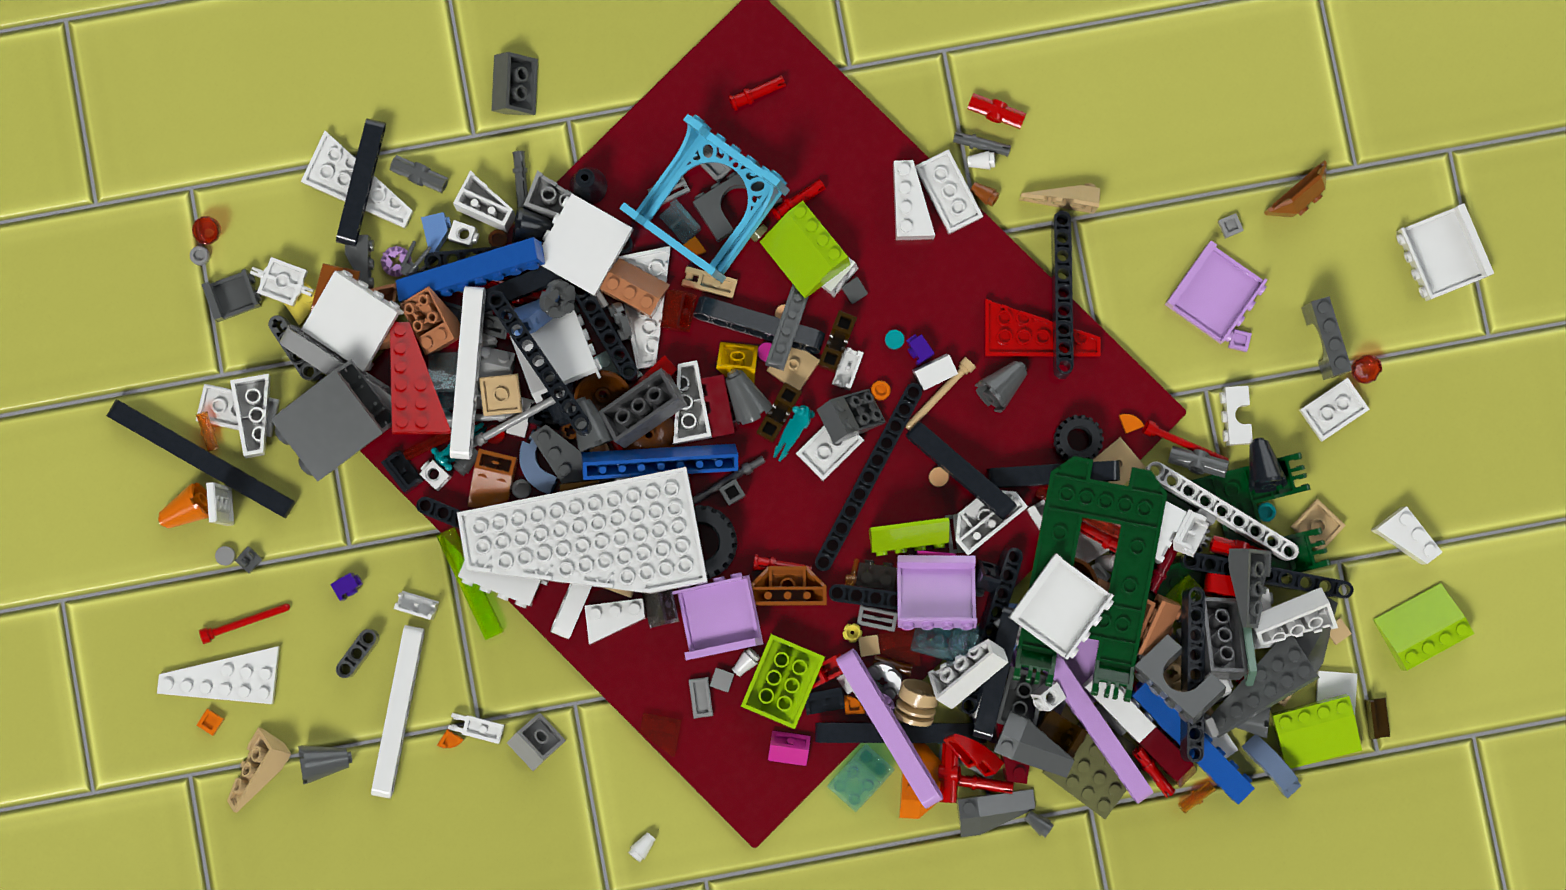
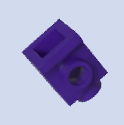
M915 334L906 340L909 346L907 349L913 359H918L916 361L917 366L934 355L933 350L922 334L918 337Z
M349 573L330 585L339 601H345V596L350 597L358 592L357 589L361 587L363 582L358 574Z

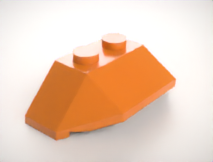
M912 743L940 789L938 769L941 761L925 743ZM902 772L899 818L919 819L934 805L927 809L924 808Z

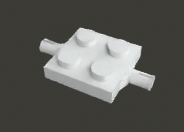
M273 257L270 258L268 266L264 271L252 267L253 271L250 274L260 277L258 294L293 307L301 293L310 297L313 296L314 289L304 286L308 273L305 269Z

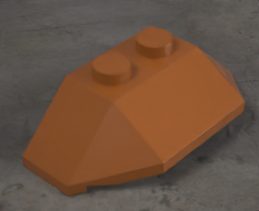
M1325 160L1269 207L1264 212L1265 215L1294 217L1296 214L1301 216L1309 209L1307 205L1311 201L1315 204L1323 197L1321 193L1326 189L1327 162Z
M768 566L751 583L755 605H827L826 585L807 566Z

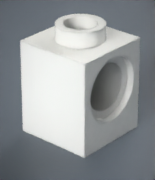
M454 220L448 239L472 248L473 244H476L478 241L479 233H477L476 227ZM462 231H469L468 238H460Z
M434 460L431 462L427 461L421 467L422 472L420 475L437 491L452 478ZM433 469L439 471V476L436 479L430 478V472Z
M1053 682L1052 687H1047L1044 683L1030 694L1033 698L1034 706L1039 711H1051L1066 699L1058 682Z

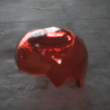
M211 216L199 217L192 226L193 237L200 244H213L221 235V225Z
M1369 354L1357 357L1351 366L1352 377L1362 384L1376 381L1379 373L1382 372L1381 361L1376 356Z

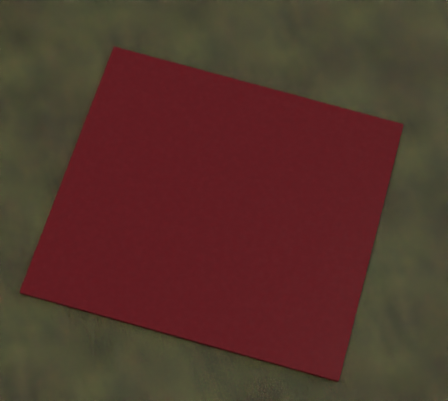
M741 0L556 183L565 190L570 191V180L579 169L592 167L601 171L607 180V192L599 203L591 205L634 229L630 235L634 245L630 254L670 246L619 208L623 203H626L636 211L649 194L647 189L654 187L684 141L687 133V123L683 119L687 114L692 117L694 115L700 117L711 128L710 132L716 135L718 133L727 139L725 141L726 144L729 146L734 144L742 150L740 154L743 156L749 155L758 161L761 167L765 166L770 171L773 169L780 174L787 182L786 186L789 188L786 196L781 195L782 203L786 198L791 199L818 179L823 182L826 189L805 204L845 254L857 264L859 269L848 282L858 277L868 294L854 304H851L842 289L833 297L820 287L809 295L800 325L820 330L825 334L820 353H810L820 360L839 310L857 317L846 349L848 347L854 351H861L863 356L850 391L832 384L836 373L818 366L800 390L802 394L795 405L798 407L801 405L808 406L815 413V416L810 418V424L807 429H803L797 441L787 452L789 454L781 461L778 460L786 443L776 458L773 455L790 418L792 419L795 415L793 411L774 443L756 434L765 416H767L766 412L763 411L760 414L761 418L744 425L741 422L740 424L737 423L738 429L734 430L735 435L675 445L674 447L736 444L738 470L742 468L743 464L750 463L760 456L765 460V463L755 468L751 474H745L736 480L746 496L743 499L729 506L719 490L696 504L710 506L721 511L731 521L737 535V550L730 566L718 576L707 579V584L713 583L714 578L724 577L725 580L731 579L730 575L742 573V576L749 575L752 583L763 572L761 570L752 571L755 554L766 558H771L772 556L778 561L812 565L811 571L826 585L827 605H756L763 639L762 645L686 660L685 652H689L679 598L678 594H672L673 591H677L679 588L651 594L634 592L632 598L602 587L592 586L569 639L554 634L550 630L570 583L549 581L547 586L540 583L532 601V606L527 605L526 608L516 605V600L511 598L508 601L752 848H757L860 744L816 743L815 723L873 722L869 716H866V711L865 714L845 715L844 708L807 715L804 706L796 728L793 729L741 707L758 664L745 672L741 677L735 674L732 668L736 665L743 651L748 648L755 651L761 659L772 634L824 656V661L839 653L843 655L854 649L868 669L873 665L875 655L861 657L858 639L856 642H849V640L843 637L844 627L847 624H857L860 605L832 601L829 597V589L835 584L897 592V556L916 555V551L914 548H908L905 553L895 554V550L887 551L888 555L876 556V553L871 552L869 529L871 527L945 518L946 515L958 514L976 499L974 495L949 474L947 483L941 487H936L930 483V472L940 466L907 439L905 435L909 430L905 426L831 568L827 571H819L815 566V559L906 387L911 383L919 385L912 370L945 354L950 355L956 370L959 369L958 366L964 357L975 365L976 368L971 373L964 374L920 422L986 478V469L1063 464L1066 462L1056 453V448L1053 445V435L1060 423L1073 415H1086L1085 417H1091L1095 423L1099 424L1098 427L1102 429V437H1104L1103 447L1099 454L1121 437L1137 458L1141 460L1162 438L1157 435L1149 437L1143 434L1144 427L1125 434L1119 415H1134L1141 420L1143 425H1145L1147 420L1156 422L1160 429L1169 432L1186 415V410L1074 300L1073 329L1101 337V356L1074 357L1073 370L1066 379H1059L1054 375L1053 357H985V299L1053 322L1052 278L980 207L983 218L948 234L919 175V182L935 237L934 239L896 240L894 161L913 160L916 166L930 158L769 0ZM782 75L786 87L755 99L751 105L746 104L738 108L737 111L733 110L728 98L729 95L733 96L743 92L745 88L750 90ZM718 149L717 155L722 159L724 154L721 155ZM734 163L733 167H738V163ZM697 165L683 175L690 192L661 205L650 222L682 245L695 236L706 250V253L697 256L710 264L729 237L718 243L693 205L694 198L702 192L706 194L717 183L700 165ZM732 169V170L720 181V183L722 184L723 182H725V181L727 180V176H729L730 174H732L733 172H736V171H735L734 169ZM684 186L671 191L669 196L685 189ZM733 189L724 196L721 202V210L734 230L741 222L747 209V189ZM756 196L752 198L754 203L757 201ZM771 210L759 225L760 227L764 224L768 230L756 242L750 238L724 274L726 277L738 280L733 299L681 286L682 280L686 276V267L703 269L671 247L667 283L670 286L664 299L657 362L665 355L678 369V364L697 360L702 379L723 375L716 369L720 342L755 345L758 348L763 343H773L772 341L701 321L693 316L700 296L713 298L775 317V311L780 305H786L792 282L760 243L765 235L778 223ZM515 223L506 233L508 237L507 245L512 244V233ZM628 241L623 249H627L630 246ZM531 270L521 271V274H519V275H522V274H524V273H527V272H529V271H531ZM508 275L499 281L505 282L519 275ZM693 276L692 281L697 282L699 276ZM487 282V284H486V285H483V286H473V287H484L485 289H487L489 282ZM579 288L576 293L583 295L586 291ZM459 291L453 292L452 295L447 297H439L442 301L462 306L463 293ZM602 292L609 306L619 302ZM1058 292L1059 296L1067 297L1064 292ZM575 299V303L580 310L577 315L581 314L585 324L582 326V329H586L589 334L590 340H587L588 345L592 343L596 352L593 355L595 357L606 350ZM510 303L511 306L513 305L515 307H520L526 304ZM588 304L586 310L593 311L596 305ZM608 309L604 310L610 323H614V318L610 316ZM1058 310L1060 315H1067L1064 310ZM506 314L504 316V319L509 320V316H507L508 314ZM598 320L595 325L601 328L606 322ZM891 330H898L904 335V343L899 349H890L885 343L886 334ZM507 333L505 340L497 338V347L493 349L515 353L513 374L518 373L521 397L534 400L511 337ZM915 334L917 337L922 334L934 352L932 357L919 366L916 365L918 359H913L907 350L909 346L906 340ZM608 336L605 339V342L608 344L615 341L613 336ZM631 338L622 340L623 345L636 365ZM417 340L442 409L453 414L459 340L429 355H425ZM387 348L373 362L374 365L371 370L366 372L391 388L390 348ZM622 352L616 353L622 359L625 356ZM757 354L754 384L773 406L784 383L767 372L769 366L765 365L766 362L760 360ZM1020 361L1027 367V376L1005 410L1001 413L996 412L993 405L988 407L980 399L976 392L978 387H975V384L1011 362ZM1059 365L1062 371H1068L1065 365ZM652 367L640 369L639 371L644 375ZM676 373L674 376H672V379H673V381L675 382V384H676V386H677V373ZM641 377L637 378L634 382L628 383L630 389ZM581 379L574 381V392ZM949 379L926 390L922 389V396L909 420ZM885 381L890 386V394L885 400L875 399L886 423L859 434L864 441L822 481L796 455L824 426L817 409L834 398L869 389L871 392L875 382ZM916 388L908 390L910 397L915 398L919 394ZM600 391L599 394L604 395L606 392ZM727 392L728 400H731L729 392ZM907 405L899 407L901 414L905 415L910 411ZM476 409V414L483 413V410ZM731 411L732 419L736 418L734 411ZM675 414L671 416V419L673 420L674 423H675ZM498 420L477 421L475 425L483 422L485 425L479 429L481 430L485 426L488 428L492 425H500L503 422ZM895 421L890 424V428L896 432L901 429V425ZM529 424L525 438L507 434V430H505V438L502 443L493 445L487 442L482 446L477 445L474 449L477 451L483 449L519 459L522 441L530 444L531 440H529L532 430H536L537 427L541 426ZM560 426L559 430L553 429L555 432H557L560 436L563 437L561 433V429L563 426ZM391 427L360 450L415 507L418 499L429 497L461 511L477 509L468 507L475 464L469 474L466 473L464 476L458 473L453 466L450 471L441 466L452 478L439 491L434 489L420 475L422 472L421 467L427 461H435L431 449L437 447L439 451H443L451 442V434H392ZM573 427L566 430L569 437L571 434H575ZM1073 429L1069 432L1067 441L1072 449L1082 451L1088 447L1089 437L1085 431ZM649 431L645 434V437L651 438L652 433ZM885 438L881 441V445L887 449L892 446V442ZM577 439L568 441L578 449ZM611 442L606 443L609 451H614ZM538 450L537 460L541 469L557 477L541 451ZM396 451H401L423 479V482L408 494L401 490L381 463ZM875 455L872 458V462L878 466L883 463V459L881 456ZM520 460L518 461L513 483L519 479L528 481L522 472ZM433 469L430 472L431 479H436L439 476L437 469ZM735 471L688 474L692 497ZM866 472L863 475V479L869 483L874 480V476L872 473ZM558 480L553 493L560 492V480ZM531 485L532 490L527 498L547 494L539 491L537 488ZM1048 485L999 488L1002 491L1016 492L1028 507L971 554L967 555L965 552L954 554L956 556H975L976 571L978 559L997 565L1004 548L1014 547L1020 549L1023 554V560L1014 586L1015 588L1033 568L1040 531L1027 509L1046 498ZM857 489L854 492V496L856 499L861 500L865 497V493L863 490ZM511 490L509 502L522 500L515 497ZM427 500L422 503V509L428 511L431 504ZM848 506L845 509V513L847 516L852 517L856 514V509ZM442 508L439 515L441 518L448 516V509ZM424 515L464 556L460 529ZM949 519L953 550H955L957 546L953 519ZM839 523L836 526V530L838 533L844 534L847 531V526ZM698 524L703 558L707 560L716 553L719 540L716 532L711 527ZM830 540L827 543V548L835 551L838 548V543L835 540ZM946 543L944 548L934 549L933 545L926 546V550L921 551L949 553V546ZM1013 551L1009 553L1010 561H1012L1015 558V553ZM821 557L818 560V565L821 568H826L829 565V560ZM1008 569L1003 573L1004 579L1009 577ZM840 588L832 590L834 598L839 599L842 597L843 591ZM1000 588L997 593L999 598H1001L1004 594V590L1002 588ZM854 590L851 593V598L854 601H859L862 598V594L859 590ZM984 591L982 597L976 596L977 625L981 621L989 594L987 591ZM872 593L870 600L872 603L877 604L881 601V596L879 593ZM892 595L889 599L892 606H897V595ZM644 599L645 619L593 644H589L585 614L586 605ZM872 607V608H877V609H882V610L897 612V610H895V609ZM863 610V614L892 620L894 617L892 615ZM863 617L861 620L863 622L892 627V623ZM896 622L895 632L859 625L862 631L861 637L878 636L880 654H877V656L891 660L895 658L896 661L913 665L910 677L901 674L902 681L906 679L923 680L928 675V672L933 670L973 630H962L961 628H953L951 630H943L941 628L902 630L898 628ZM716 668L734 674L728 692L710 686ZM841 675L811 689L810 692L841 687L843 699L844 695H848L858 700L853 691L847 694L837 680ZM708 677L713 716L694 718L689 680ZM883 677L878 680L881 685L888 683ZM897 694L895 698L892 699L895 707L896 701L900 698L899 694ZM772 731L811 736L807 765L802 766L769 761Z

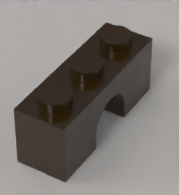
M839 310L818 367L836 373L857 317Z
M785 382L775 399L772 409L765 416L756 434L774 443L791 414L792 408L799 400L802 391Z

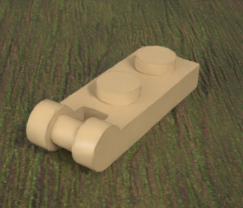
M686 267V276L682 280L681 286L733 299L738 282L737 279L727 277L721 283L706 271ZM693 276H699L697 282L692 281Z

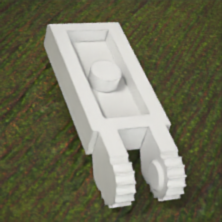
M452 713L451 717L453 719L463 720L465 723L463 728L451 724L448 726V729L461 732L466 736L500 744L505 725L469 715L464 716Z

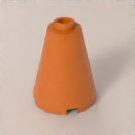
M199 483L190 484L159 512V523L169 529L209 518L207 491Z

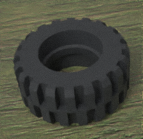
M696 505L694 510L697 525L703 524L711 527L716 532L719 540L716 553L711 558L704 560L707 579L718 576L730 566L737 550V535L731 521L721 511L710 506Z

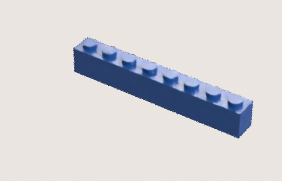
M532 237L396 280L398 300L402 303L427 287H430L438 297H447L452 295L453 292L464 291L465 286H483L489 281H499L508 275H519L521 271L538 269L539 266L545 264L542 242Z
M736 444L581 452L583 480L638 477L683 467L687 468L688 474L738 471Z
M1139 681L1133 687L1131 697L1180 746L1179 713L1174 708H1169L1160 695L1156 696L1149 689V685ZM1191 729L1189 733L1191 738L1195 736V731L1193 729ZM1204 732V756L1196 764L1232 801L1239 805L1255 789L1250 784L1252 780L1245 773L1241 775L1238 771L1239 766L1233 760L1228 761L1224 757L1226 753L1219 746L1215 748L1211 744L1212 738ZM1191 749L1190 752H1189V755H1190L1192 758H1193L1194 755H1195V752H1194L1193 749Z

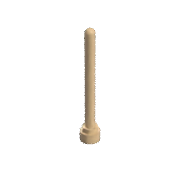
M966 357L963 358L958 366V374L951 377L907 422L906 428L908 430L920 421L964 374L967 375L976 368Z

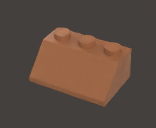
M619 258L608 272L600 290L652 319L670 285Z
M1159 594L1156 595L1153 601L1156 605L1140 639L1138 654L1147 655L1167 634L1171 636L1174 629L1172 625L1181 615V605L1178 602Z

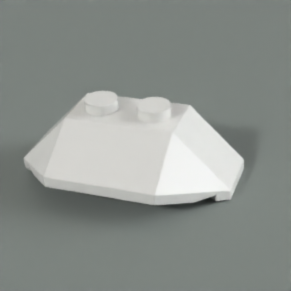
M1003 491L1017 504L1016 508L1005 520L999 518L977 498L958 513L955 541L967 555L971 554L1028 507L1016 492Z

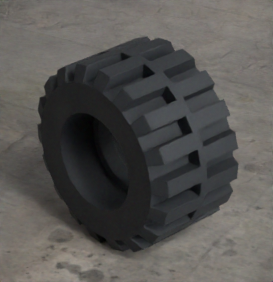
M1073 415L1061 422L1056 428V432L1053 435V445L1056 448V453L1061 456L1062 460L1067 461L1073 456L1094 459L1103 447V431L1099 429V424L1095 423L1091 417ZM1081 429L1087 433L1089 445L1086 449L1076 451L1069 446L1067 436L1071 430Z

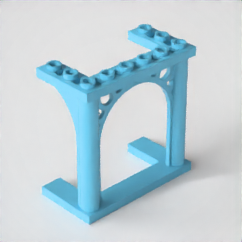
M687 114L683 119L687 123V133L672 162L636 211L626 203H623L619 209L723 283L727 278L724 275L780 196L782 194L786 196L789 188L786 186L787 182L773 169L770 171L765 166L760 168L755 164L757 161L749 155L745 157L740 154L742 151L734 144L731 146L726 144L725 141L727 139L720 134H712L710 132L711 128L697 115L692 117ZM706 145H711L713 148V154L710 158L705 157L703 153ZM718 149L721 155L724 154L722 159L717 157ZM699 152V156L701 158L699 160H694V158L698 156L696 153ZM704 163H720L734 169L741 176L747 188L748 204L741 222L712 262L708 264L650 221L687 171ZM738 163V167H733V164ZM748 173H751L750 176H753V177H754V176H758V177H755V178L749 180V179H747L746 176H747ZM755 182L764 183V188L757 192L753 191L751 186ZM754 196H761L760 199L757 198L756 203L752 200Z

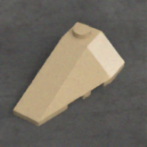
M1085 183V185L1022 193L1019 200L1094 214L1099 208L1100 188H1096L1094 184Z
M259 727L248 744L247 750H249L247 759L246 761L242 760L240 765L242 767L241 775L235 779L227 800L233 812L236 813L282 770L291 755L284 742Z

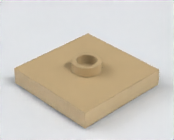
M791 348L784 371L769 366L767 372L783 383L786 382L801 390L818 366L820 360L806 351Z
M518 373L479 378L484 416L523 412Z
M1121 437L1093 459V462L1119 461L1120 481H1108L1109 483L1124 485L1129 481L1132 467L1140 469L1145 467Z
M1316 499L1292 524L1291 528L1296 533L1321 527L1322 534L1309 536L1311 544L1316 543V541L1325 540L1324 545L1312 547L1316 551L1324 549L1346 525L1321 501Z

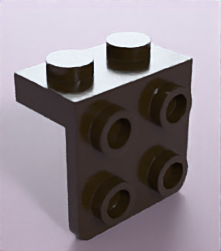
M1053 710L1046 712L1037 727L1072 758H1074L1076 751L1084 742L1085 736L1088 731L1073 724Z

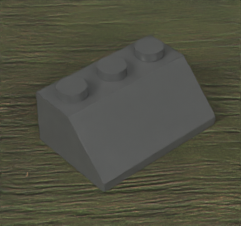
M511 52L494 55L491 111L507 115L536 114L538 59Z

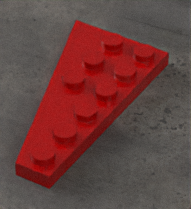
M985 299V357H1053V322ZM1059 328L1061 334H1067L1064 328ZM1073 329L1074 357H1100L1101 337ZM1059 347L1062 353L1068 352L1065 347Z
M394 322L390 329L392 434H451L449 424L410 322Z

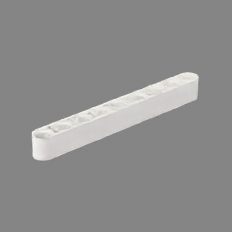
M465 286L463 292L450 458L470 460L472 457L486 289L484 287Z
M1152 462L1145 468V470H1150L1151 466L1157 467L1159 474L1156 478L1165 490L1195 508L1199 509L1201 507L1217 517L1216 520L1261 548L1272 551L1271 554L1281 560L1289 561L1297 557L1299 553L1298 547L1293 542L1162 463ZM1168 476L1175 478L1176 483L1174 486H1170L1167 483ZM1185 486L1192 489L1191 496L1184 494L1183 489ZM1202 496L1208 498V506H1203L1200 503ZM1218 506H1221L1225 509L1224 516L1218 515ZM1235 516L1241 518V526H1236L1234 524L1233 520ZM1252 526L1259 530V534L1256 537L1250 532ZM1269 536L1275 539V545L1273 547L1269 546L1267 543V538ZM1286 546L1290 547L1292 550V555L1290 557L1284 554V548Z
M625 477V478H615L614 481L623 480V479H628V477ZM569 585L550 632L566 639L570 638L592 586Z
M405 625L403 629L372 784L371 795L391 799L393 795L424 639V628Z

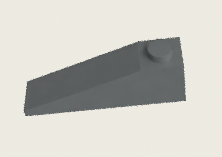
M1229 549V572L1242 626L1245 628H1258L1263 607L1261 597L1262 594H1266L1267 590L1264 584L1266 577H1270L1272 551Z
M1327 597L1335 617L1338 603ZM1330 627L1323 628L1322 632L1314 633L1310 631L1303 633L1301 637L1294 636L1316 673L1324 662L1331 632Z
M1033 789L1013 791V794L995 793L957 798L961 837L981 835L1036 809Z

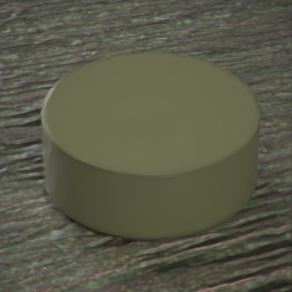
M762 224L751 236V239L756 242L768 228Z

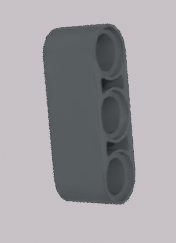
M366 629L359 634L336 666V673L339 677L350 678L355 675L378 644L380 636L377 631ZM369 632L374 636V640L371 643H367L365 640V636ZM357 648L362 651L360 659H356L353 655L354 650ZM344 664H348L351 668L350 673L347 675L342 672Z

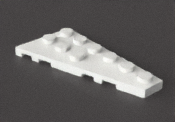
M324 131L301 182L345 202L356 158L330 134ZM374 176L365 211L406 229L413 211Z
M671 246L619 256L617 260L621 258L667 283ZM665 296L652 319L624 304L625 313L632 332L631 343L637 370L653 367L657 363Z
M280 646L159 674L157 694L274 704Z

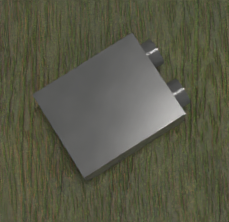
M352 359L333 370L270 419L275 425V433L282 443L291 446L299 457L298 462L301 469L306 474L314 476L317 482L392 427L391 411Z

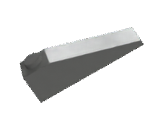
M1012 711L1009 712L994 746V752L1065 778H1067L1075 761L1028 718Z

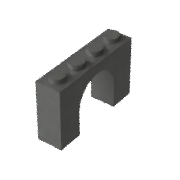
M757 161L755 164L761 168L760 164ZM737 172L727 176V180L722 184L720 182L714 184L711 187V191L706 194L704 192L698 194L694 198L695 201H693L694 207L718 243L729 237L734 231L721 210L722 199L733 189H747L743 179ZM748 173L747 176H746L747 179H749V180H751V179H753V178H755V177H758V176H754V177H753V176H750L751 173ZM755 182L752 184L751 189L755 192L761 191L764 188V183ZM781 196L773 207L782 203Z
M1330 296L1311 301L1303 306L1301 309L1306 326L1313 324L1321 339L1323 360L1319 361L1318 365L1323 380L1341 376L1352 371Z
M1167 634L1135 665L1134 673L1140 682H1145L1150 686L1149 689L1156 696L1160 695L1169 708H1174L1183 721L1190 722L1193 725L1225 694L1226 686L1211 673L1194 690L1180 692L1169 687L1164 680L1163 674L1181 655L1182 647Z

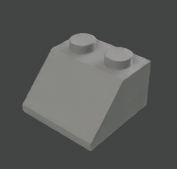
M481 346L479 378L513 374L515 353ZM478 381V391H480V383H479V381Z
M538 713L516 732L507 744L534 771L566 740L541 713Z

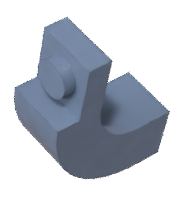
M530 436V444L522 441L519 460L522 472L529 483L545 494H552L559 479L541 469L537 460L539 448Z
M1254 735L1241 746L1247 755L1272 779L1286 798H1289L1301 787L1294 772L1258 735Z

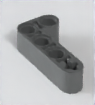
M275 315L270 318L268 326L280 344L284 334L283 330H286L291 323L286 318ZM278 321L282 322V323L280 324V326H281L282 329L277 328V326H278V323H277V322H278ZM281 345L303 379L316 381L326 375L303 359L298 361L297 355ZM312 367L314 374L308 377L307 370Z

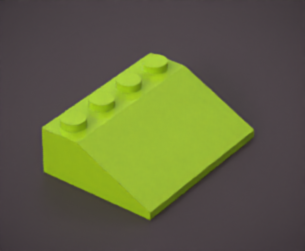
M803 201L788 211L760 241L761 245L804 299L851 265L848 256Z
M949 517L871 527L869 529L871 552L876 553V556L888 555L887 551L895 550V554L907 552L908 548H914L915 551L926 550V546L933 545L934 549L944 548L945 544L949 543Z
M1441 583L1373 619L1401 671H1408L1474 635L1466 617Z
M771 634L741 707L795 729L825 657Z
M1347 694L1270 713L1283 761L1290 769L1362 751L1350 697Z

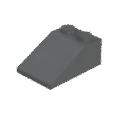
M1010 666L996 723L1004 725L1009 712L1012 711L1028 718L1036 726L1039 709L1034 706L1033 698L1030 694L1045 683L1047 676L1040 674V682L1037 685L1034 684L1036 673L1032 672L1031 682L1027 683L1025 680L1028 671L1021 669L1020 680H1012L1015 667Z

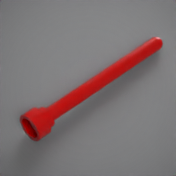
M1147 420L1142 433L1149 437L1157 435L1191 451L1195 449L1203 450L1210 456L1229 461L1227 457L1160 429L1156 422Z
M283 604L214 629H208L207 627L200 629V638L203 644L212 642L215 636L289 611L290 605Z

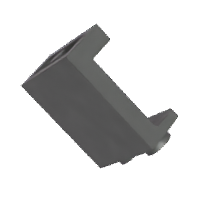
M243 269L241 273L222 280L202 284L215 321L221 322L262 307L260 303L262 301L261 294L257 293L258 290L255 289L253 284L256 283L255 277L247 269Z

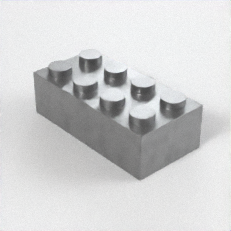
M660 368L600 410L599 414L614 441L623 448H626L687 406V403L671 375Z
M1205 597V679L1212 673L1217 679L1240 680L1248 673L1242 622L1236 598Z

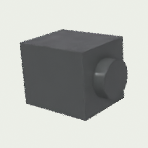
M736 479L719 488L729 506L746 497Z

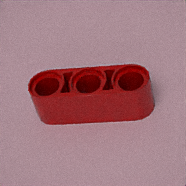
M1216 573L1205 574L1203 588L1205 595L1218 598H1236L1231 576Z

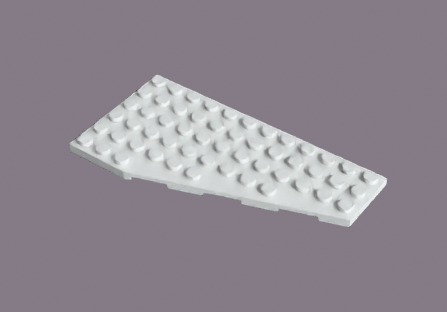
M686 467L457 512L465 565L468 571L649 594L708 582Z

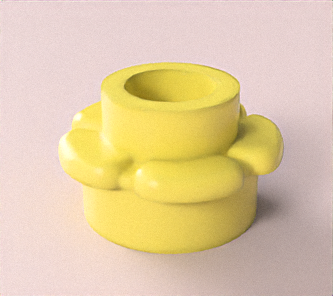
M853 623L852 625L847 624L844 627L843 637L849 640V642H856L862 636L859 625Z

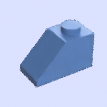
M444 212L421 217L427 246L431 247L429 253L439 252L448 238L449 228L452 227L450 217H446Z

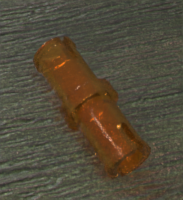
M208 411L196 414L201 429L200 435H203L207 451L218 449L219 446L214 434L216 430L211 425Z
M1207 781L1196 791H1191V795L1178 803V806L1186 814L1197 804H1202L1203 800L1215 792L1216 789L1210 781Z

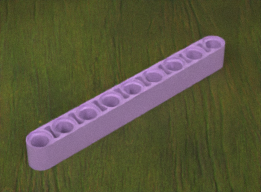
M851 649L838 657L836 661L921 804L927 809L943 800L940 789L858 653Z
M1057 653L1053 682H1058L1066 696V702L1085 730L1088 731V734L1131 797L1139 804L1154 793L1067 664Z

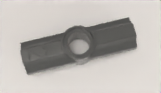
M398 155L391 162L390 171L408 178L414 184L422 187L424 185L439 193H443L448 185L449 179L446 176L431 171L429 167L421 163H413Z
M1175 446L1172 447L1168 463L1188 468L1190 472L1195 474L1208 473L1223 478L1226 476L1229 461L1210 456L1206 451L1199 449L1190 451Z

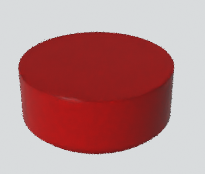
M492 425L488 427L486 432L498 425ZM503 431L488 439V442L493 445L502 443L505 438V432Z

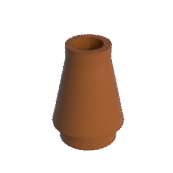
M977 182L970 189L986 206H993L1000 193L996 192L997 189Z

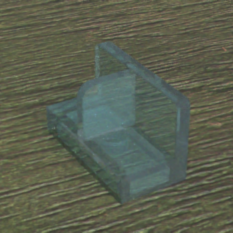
M676 198L670 202V207L660 214L663 222L683 244L701 231L700 225Z

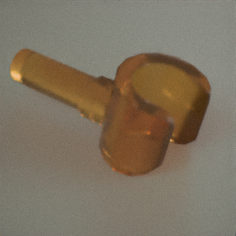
M854 559L852 575H845L846 585H854L856 583L859 559Z

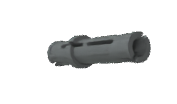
M955 131L953 143L969 146V149L977 148L1008 157L1011 145L980 138L976 134L969 135Z
M525 151L512 152L514 169L512 171L515 174L518 208L524 207L528 195L526 179L528 168L525 165Z

